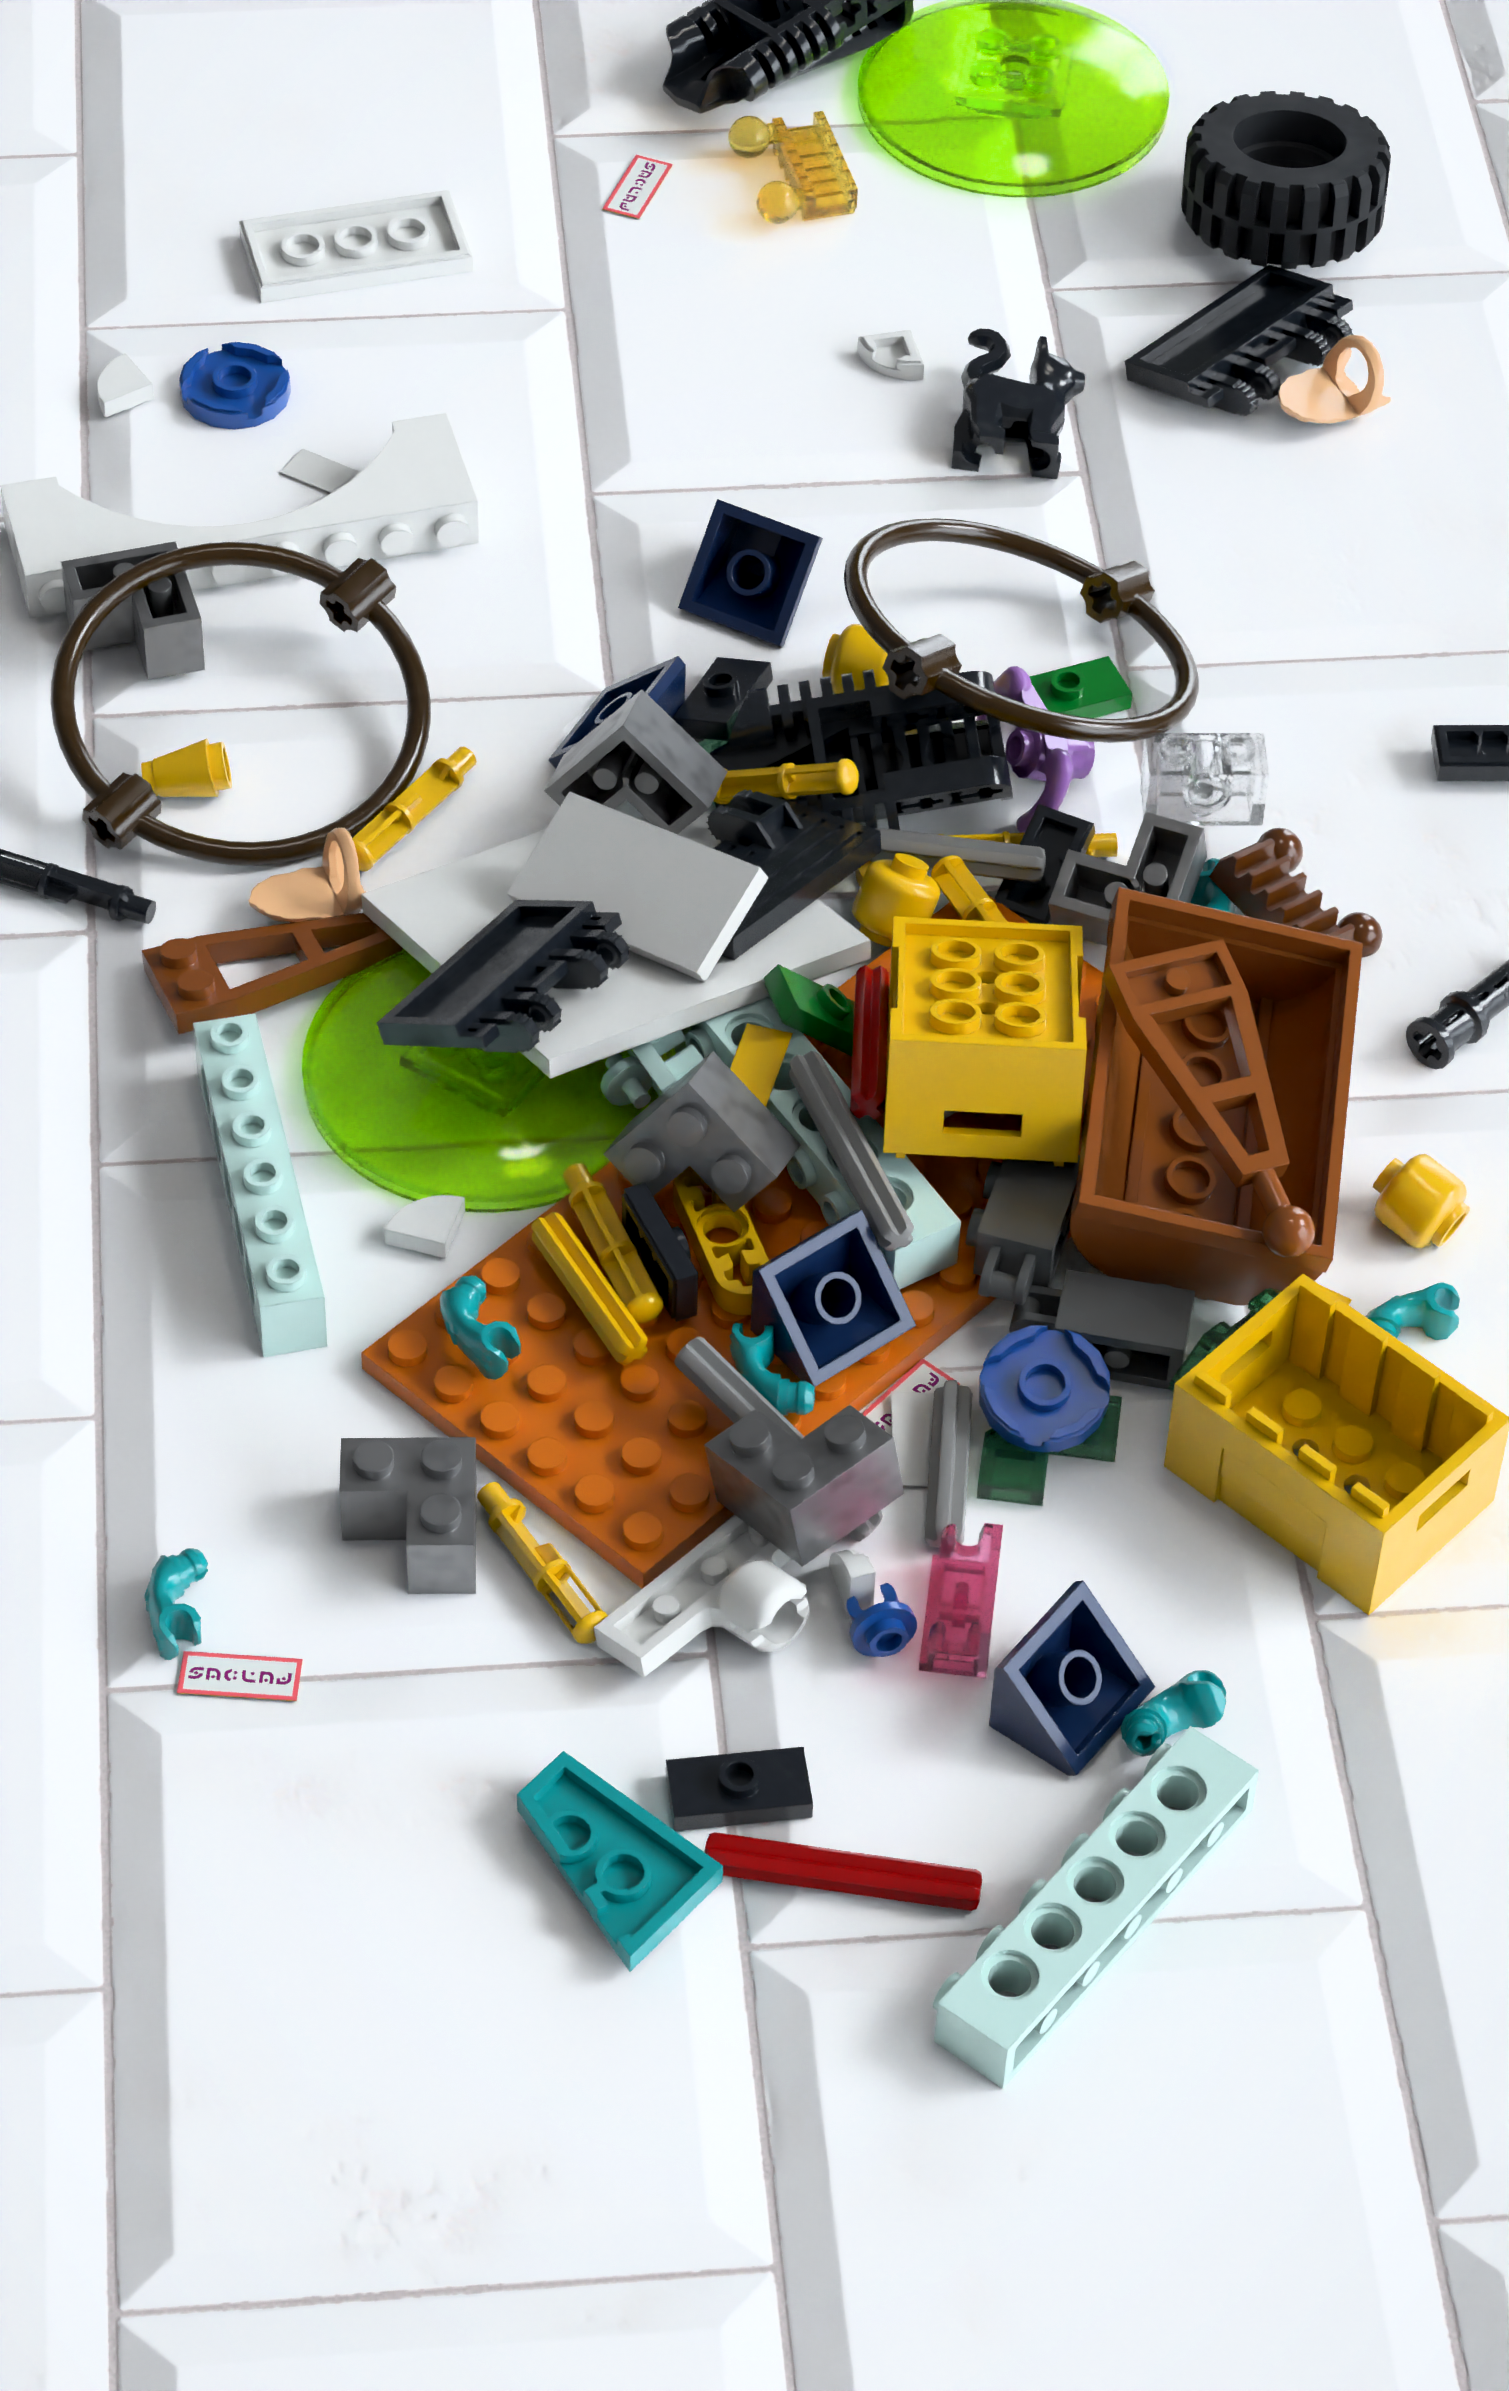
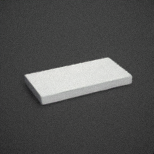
M449 190L239 221L240 238L261 303L473 272V255Z
M569 791L506 894L513 902L515 900L593 901L596 912H619L622 924L613 933L616 931L618 935H622L627 945L630 946L629 951L706 982L766 883L768 876L758 866Z

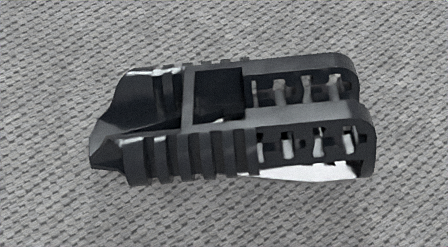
M706 0L702 3L701 7L693 8L687 12V16L682 15L666 26V36L671 47L672 59L662 85L663 91L677 105L700 114L724 104L737 103L743 99L749 102L754 101L765 94L768 88L772 89L782 82L863 51L911 22L914 13L913 0Z
M873 669L862 671L865 689L856 691L852 673L841 674L844 693L833 694L830 676L820 678L822 697L812 698L809 680L800 681L798 684L801 700L791 702L788 684L777 685L780 704L770 705L767 688L748 690V698L745 699L738 713L730 740L710 752V755L728 771L780 767L784 763L807 765L839 762V760L845 758L850 759L855 763L859 774L858 786L852 794L801 795L795 799L785 800L856 823L866 822V826L878 828L877 820L887 818L889 829L900 830L898 816L1001 799V801L1013 799L1009 767L999 720L986 715L987 720L976 721V716L985 714L977 712L937 690L903 700L889 690V685L876 687ZM967 671L958 674L981 687L995 692L993 676L989 672ZM962 719H963V721H964V722L952 723V721H957V720H962ZM714 802L716 808L720 807L721 805L726 807L730 806L731 802H729L728 804H717L716 802Z

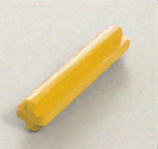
M551 1212L544 1218H537L532 1224L533 1242L614 1359L620 1364L628 1365L634 1359L643 1358L647 1353V1336L563 1216L556 1212Z

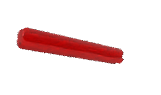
M864 965L856 971L850 1111L859 1119L868 1115L875 1120L885 1112L889 972L881 965L875 969Z
M717 1832L709 1834L704 1850L706 1854L723 1865V1876L967 1911L976 1910L980 1902L983 1880L982 1873L977 1869Z

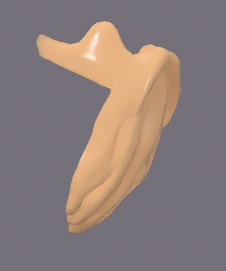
M1349 335L1341 338L1327 354L1322 367L1308 369L1301 374L1288 377L1280 386L1278 393L1281 408L1289 416L1302 422L1322 424L1350 420L1368 414L1391 401L1390 397L1382 395L1384 369L1380 354L1372 342L1359 335ZM1351 348L1358 349L1367 361L1368 381L1361 392L1344 372L1345 366L1351 357Z
M334 828L327 834L321 867L302 868L290 873L273 875L258 883L251 891L250 906L274 921L290 923L361 912V894L366 891H364L361 885L358 857L350 833L345 828Z

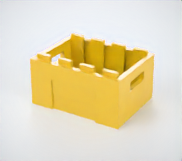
M893 916L883 1153H896V1158H905V1154L1054 1161V1166L1063 1167L1064 1162L1078 1163L1087 1053L1086 1018L1079 1017L1083 968L1082 926ZM944 1111L1022 1115L1021 1131L943 1127Z
M1302 1274L1175 1383L1164 1467L1213 1503L1218 1499L1318 1571L1317 1578L1364 1613L1370 1615L1494 1501L1509 1432V1416L1314 1280ZM1294 1449H1299L1298 1457L1294 1454ZM1346 1485L1352 1486L1351 1494L1345 1490L1344 1487Z

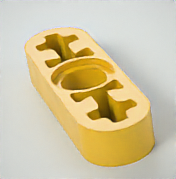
M689 1166L673 1179V1204L716 1303L729 1313L751 1315L753 1270L768 1262L769 1259L745 1205L736 1212H733ZM697 1186H703L706 1192H712V1205L705 1207V1199ZM725 1227L736 1231L739 1234V1238L731 1243L719 1244L709 1240L705 1234L714 1228ZM740 1264V1273L744 1282L751 1286L743 1287L739 1280H733V1266Z

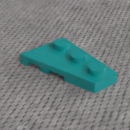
M562 1751L517 1794V1811L629 1972L723 1882V1865L565 1751Z

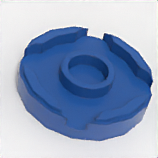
M251 343L222 344L221 351H214L210 354L208 348L201 350L183 365L179 377L183 407L196 420L216 428L236 430L259 426L274 419L287 406L291 394L290 375L288 369L286 370L283 367L282 359L275 352Z
M1031 1325L1008 1333L989 1350L979 1376V1405L989 1426L1008 1443L1031 1452H1059L1083 1443L1100 1427L1109 1406L1110 1372L1100 1352L1083 1336L1067 1329L1062 1333L1057 1330H1048V1326Z

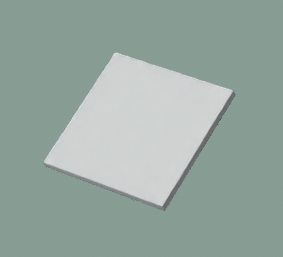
M628 801L623 802L615 809L650 823ZM708 811L704 812L678 834L710 848H714L721 843L708 830L709 826L706 823L708 821L707 816L710 815ZM545 830L362 893L363 913L427 970L433 973L513 903V900L506 893ZM816 899L737 959L732 960L721 956L706 982L629 951V959L619 969L615 968L612 970L609 968L607 974L609 978L598 988L556 989L552 987L544 995L548 994L551 998L554 997V1000L562 1009L560 1018L562 1021L550 1032L547 1030L544 1033L541 1030L539 1032L540 1042L529 1052L525 1051L522 1054L549 1078H554L769 997L770 995L765 987L763 978L778 964L813 981L867 961L871 958V940L820 899Z

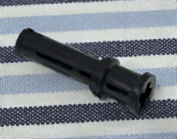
M1509 960L1493 970L1469 991L1449 993L1440 1002L1439 1010L1430 1017L1415 1019L1407 1027V1044L1419 1062L1435 1070L1443 1069L1454 1059L1455 1051L1465 1043H1476L1487 1034L1490 1020L1509 1006ZM1434 1043H1435L1436 1049H1432V1048H1431V1046H1432Z

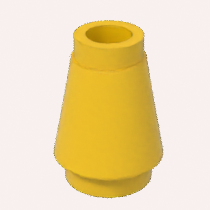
M206 738L154 758L152 761L141 763L142 778L151 785L156 796L218 797L220 790L232 788L230 764L223 741L210 744Z

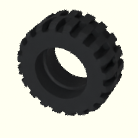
M1261 91L1258 96L1250 97L1248 94L1235 96L1230 103L1222 101L1214 105L1208 112H1204L1188 134L1181 198L1182 212L1196 236H1200L1207 246L1213 250L1220 248L1225 256L1235 260L1244 258L1251 260L1252 265L1266 267L1267 264L1281 265V269H1296L1297 265H1309L1310 268L1325 266L1330 260H1335L1338 263L1350 258L1354 252L1359 253L1381 230L1384 220L1391 162L1390 146L1384 134L1378 129L1372 119L1368 116L1361 117L1358 110L1348 104L1343 106L1335 104L1332 98L1321 95L1318 98L1305 96V92L1290 91V94H1276V91Z

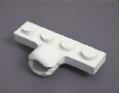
M735 1515L594 1627L597 1647L643 1677H646L699 1633L710 1627L724 1628L761 1652L779 1651L788 1646L799 1635L806 1623L810 1611L808 1599L804 1596L807 1592L806 1585L780 1569L792 1560L789 1556Z

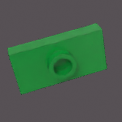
M1109 656L1029 676L1046 709L1052 712L1097 718L1131 709L1132 692Z
M779 964L774 967L763 979L782 1023L852 1056L855 1001L846 998L838 988L831 984L822 986Z

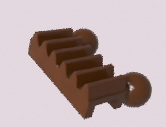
M1279 827L1264 832L1257 843L1221 858L1209 876L1245 916L1363 943L1362 957L1376 953L1381 946L1383 939L1382 929L1379 922L1373 916L1364 912H1353L1344 916L1336 925L1339 910L1335 906L1325 911L1320 908L1323 893L1319 889L1309 894L1304 891L1307 879L1304 872L1293 877L1289 875L1299 866L1303 857L1301 840L1289 829Z

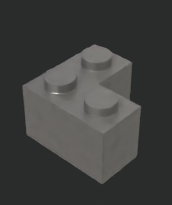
M176 541L62 561L65 606L69 624L71 625L84 605L103 586L138 563L159 554L178 549ZM186 571L151 583L120 603L101 622L91 636L84 651L136 642L148 680L205 670L202 621Z
M641 689L563 755L544 792L559 806H561L569 791L612 809H616L627 800L651 824L679 834L710 808L727 771Z
M1145 812L1126 866L1068 849L1048 903L1052 924L1082 926L1084 940L1107 946L1109 914L1118 887L1190 903L1207 858L1204 828Z
M713 1051L633 1118L605 1151L604 1155L633 1186L645 1182L653 1196L690 1166L733 1212H736L778 1177L801 1144Z
M851 1405L844 1408L799 1441L760 1411L754 1409L704 1444L717 1501L801 1567L904 1494L894 1437Z
M476 1437L341 1438L339 1495L342 1541L406 1540L408 1594H476Z

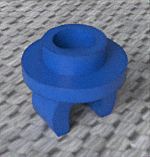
M889 1583L880 1585L884 1602L875 1604L865 1610L860 1608L855 1596L847 1599L846 1608L852 1621L849 1636L856 1651L862 1655L870 1657L894 1655L900 1652L916 1633L917 1620L912 1609L908 1605L899 1602L895 1589Z

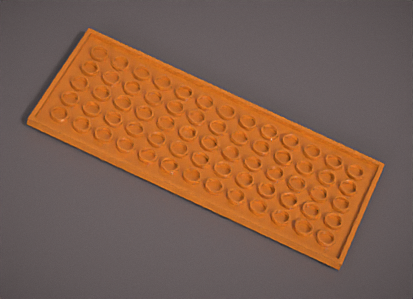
M988 895L997 905L998 910L1007 922L1029 923L1003 904L995 902L996 900ZM950 902L932 915V918L962 920ZM891 947L867 965L871 969H875L880 965L887 969L889 981ZM1084 959L1079 1017L1086 1018L1087 1053L1078 1155L1081 1153L1084 1108L1088 1098L1095 1043L1096 1014L1103 980V972ZM856 974L838 987L846 998L855 1001ZM804 1034L851 1090L852 1056ZM955 1112L944 1119L943 1127L1021 1131L1022 1115ZM883 1113L881 1117L876 1119V1121L884 1129ZM905 1154L961 1220L957 1264L900 1289L916 1324L915 1327L817 1385L814 1391L815 1403L813 1411L806 1415H797L796 1413L783 1415L804 1437L849 1405L861 1411L913 1368L922 1358L924 1359L996 1299V1297H985L978 1294L981 1275L973 1274L975 1247L966 1245V1235L974 1208L985 1209L989 1199L983 1198V1190L989 1166L992 1161L1002 1163L1003 1159ZM609 1162L591 1177L594 1181L603 1184L607 1196L622 1223V1194H624L625 1188L633 1185ZM787 1166L784 1167L775 1180L744 1204L769 1260L829 1226L822 1214L820 1205L807 1189L802 1190L794 1184L788 1173ZM673 1180L653 1197L671 1228L679 1226L687 1239L691 1262L698 1272L697 1315L676 1322L674 1318H671L663 1304L662 1311L656 1318L646 1323H638L647 1336V1353L643 1358L634 1359L628 1365L620 1364L614 1359L533 1242L532 1224L534 1221L459 1277L477 1276L486 1284V1299L480 1305L478 1322L488 1325L494 1321H503L516 1328L521 1343V1353L513 1359L507 1358L509 1361L508 1370L502 1377L495 1380L485 1378L475 1363L457 1345L453 1344L450 1335L447 1333L440 1311V1296L442 1291L454 1287L458 1279L361 1352L362 1369L448 1437H476L477 1460L641 1589L735 1515L716 1499L704 1444L734 1423L676 1367L674 1360L679 1351L689 1341L698 1336L704 1338L736 1369L730 1351V1335L732 1334L733 1324L743 1323V1335L745 1337H757L750 1330L751 1315L729 1313L716 1303L673 1204ZM697 1186L705 1199V1207L712 1205V1192H706L703 1186ZM570 1192L537 1218H544L551 1212L562 1215L614 1289L605 1270L601 1267L599 1258L575 1211L569 1204ZM725 1227L714 1228L705 1234L709 1240L719 1244L731 1243L739 1238V1234L736 1231ZM1069 1231V1234H1068V1237H1067L1066 1241L1071 1237V1232H1070V1231ZM740 1264L733 1266V1280H739L743 1287L751 1286L744 1282L740 1273ZM774 1354L773 1361L766 1369L771 1373L781 1374V1379H790V1382L796 1383L801 1381Z

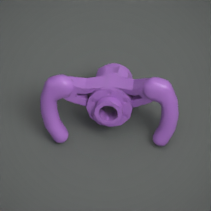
M1018 666L1008 667L994 681L995 693L1047 710L1024 669ZM986 715L977 716L976 721L987 720ZM1016 726L1015 730L1009 735L1005 747L1006 759L1011 765L1012 771L1019 778L1046 781L1044 791L1030 810L1017 819L1016 827L1020 833L1026 832L1038 804L1058 810L1067 794L1071 780L1083 779L1090 773L1095 759L1094 742L1049 736Z

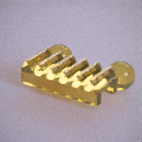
M823 111L813 112V125L787 129L782 117L772 118V123L766 124L758 117L743 116L732 124L728 133V141L731 149L738 156L748 159L756 158L762 155L769 145L773 144L774 156H778L780 169L784 168L786 182L771 181L765 184L758 192L756 207L764 220L773 224H782L791 220L797 210H801L803 221L855 213L858 187Z

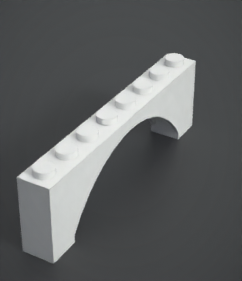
M447 413L391 421L392 435L383 449L365 469L348 483L328 496L303 508L249 523L223 526H186L134 518L81 498L60 486L57 476L2 484L0 487L5 530L29 618L66 612L62 561L176 541L178 549L221 542L271 545L306 554L334 567L351 565L358 558L363 560L373 558L376 561L479 543L478 499ZM240 565L209 566L186 571L192 591L292 575L275 569Z

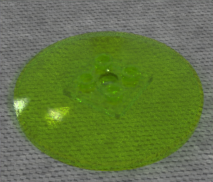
M946 0L921 8L913 13L911 22L869 47L859 69L857 84L858 107L866 128L875 141L902 165L926 178L956 189L984 195L1014 198L1044 197L1072 193L1097 186L1125 173L1149 154L1159 141L1168 118L1170 96L1168 80L1163 67L1155 54L1138 36L1120 23L1101 13L1063 0ZM1010 72H1016V73H1021V74H1019V75H1013V74H1009V73H1010Z
M404 948L360 972L343 978L326 996L315 1013L307 1031L302 1056L304 1097L309 1114L318 1132L332 1151L360 1176L400 1197L417 1201L439 1195L465 1197V1212L489 1213L527 1210L557 1203L570 1193L563 1178L564 1171L576 1163L585 1164L591 1176L610 1162L604 1155L605 1151L627 1124L659 1097L653 1087H651L648 1091L651 1099L645 1107L635 1108L632 1103L622 1106L611 1104L602 1093L600 1085L604 1074L608 1070L605 1065L607 1058L557 1077L549 1078L520 1051L517 1053L487 1052L477 1048L384 1045L377 1022L432 974ZM675 1047L660 1056L663 1061L676 1054ZM627 1050L618 1053L621 1054L623 1058L630 1057Z

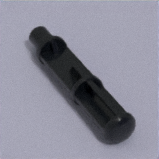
M0 849V876L10 879L0 878V884L65 904L75 899L109 910L110 918L118 922L124 918H129L149 924L154 918L156 902L134 895L133 889L129 886L110 883L59 867V865L54 863H45Z

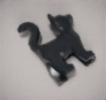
M979 328L972 331L967 338L969 345L989 353L971 360L966 364L961 375L964 388L962 413L954 426L951 468L978 472L982 455L976 452L979 445L987 443L994 449L995 454L1004 455L1005 442H1025L1032 477L1057 479L1062 459L1059 452V435L1064 427L1065 405L1074 396L1083 392L1085 374L1074 369L1066 359L1049 353L1047 337L1040 336L1030 367L1029 383L994 375V373L1003 368L1011 357L1010 346L999 332L992 329Z

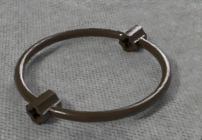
M941 518L912 519L884 525L861 538L849 553L843 577L848 601L866 632L888 654L882 668L889 680V690L903 700L937 690L977 712L1026 730L1064 739L1103 743L1133 742L1161 735L1178 726L1195 706L1199 692V676L1194 658L1182 636L1160 611L1150 603L1155 590L1149 581V570L1136 561H1131L1121 566L1116 565L1104 570L1065 549L1016 531L978 522ZM940 541L994 549L1053 569L1083 584L1080 594L1085 601L1086 614L1092 619L1103 623L1113 618L1118 619L1130 615L1154 638L1162 648L1174 671L1176 680L1174 695L1162 708L1142 716L1098 719L1052 712L997 694L958 675L962 664L956 655V644L946 636L937 634L926 639L922 638L910 642L899 633L881 612L871 595L867 579L869 566L876 556L892 547L915 542Z
M221 542L183 547L159 554L136 564L103 586L84 605L62 640L54 663L50 697L53 726L60 749L73 775L85 792L92 798V801L83 808L82 820L91 830L93 837L108 849L115 847L121 850L134 837L139 836L168 851L206 862L245 866L281 864L323 853L327 834L334 828H345L353 838L383 811L386 805L394 801L405 791L421 764L427 746L431 724V698L427 675L421 657L410 635L397 616L387 606L395 598L397 587L388 576L387 569L373 558L369 560L358 558L346 570L341 571L324 561L282 547L258 543ZM224 565L255 566L290 573L324 587L325 589L320 593L319 604L326 611L329 621L343 632L346 630L358 632L370 621L390 647L399 665L407 695L405 737L400 753L382 784L368 799L337 821L302 835L279 840L241 842L207 838L185 832L156 819L161 814L162 802L155 795L151 785L136 773L129 775L123 772L110 784L100 772L82 740L74 704L77 670L85 647L101 622L129 596L151 583L187 570Z

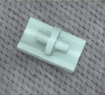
M682 1030L627 1050L630 1057L623 1058L621 1054L608 1057L605 1062L608 1070L602 1078L601 1090L607 1100L613 1105L622 1106L632 1103L635 1108H642L650 1102L651 1097L648 1091L651 1087L660 1097L699 1064L703 1058L695 1046L691 1044L668 1060H662L661 1055L686 1040Z

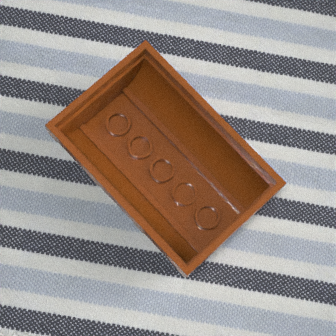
M1118 887L1109 914L1103 975L1110 964L1224 939L1249 994L1290 1162L1283 1176L1278 1178L1290 1204L1302 1208L1311 1216L1315 1226V1237L1312 1245L1306 1252L1291 1258L1278 1256L1266 1246L1262 1235V1228L1267 1215L1253 1184L1235 1187L1126 1032L1103 980L1096 1014L1095 1043L1088 1098L1084 1108L1081 1134L1082 1145L1076 1192L1072 1202L1070 1218L1071 1237L1082 1256L1096 1269L1110 1277L1152 1284H1166L1176 1288L1194 1290V1297L1198 1299L1213 1300L1231 1305L1243 1306L1270 1302L1302 1274L1315 1281L1323 1272L1326 1273L1333 1261L1363 943ZM1224 1009L1158 1024L1201 1087L1241 1078ZM1248 1106L1219 1112L1248 1155L1259 1153Z

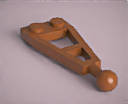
M357 913L200 935L188 939L175 938L166 941L161 946L141 950L144 971L179 1035L194 1031L193 1023L253 1014L403 955V947L367 915ZM341 946L326 953L323 951V948ZM295 953L300 963L232 989L229 988L216 965Z
M1224 939L1108 965L1102 979L1126 1032L1235 1187L1253 1184L1267 1215L1262 1228V1235L1266 1246L1276 1255L1287 1258L1296 1257L1306 1252L1312 1245L1315 1237L1314 1222L1305 1210L1290 1204L1278 1178L1283 1176L1290 1162L1249 994ZM1224 1009L1241 1078L1201 1087L1158 1024ZM1248 1106L1259 1153L1248 1155L1219 1112Z

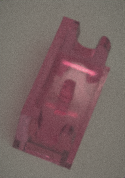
M984 1523L979 1533L978 1544L973 1546H966L957 1542L958 1530L955 1524H949L942 1530L939 1555L933 1554L919 1671L987 1678L1003 1525Z

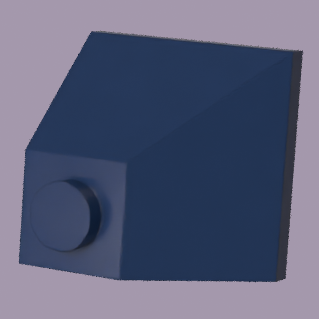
M717 499L678 608L784 647L823 538Z

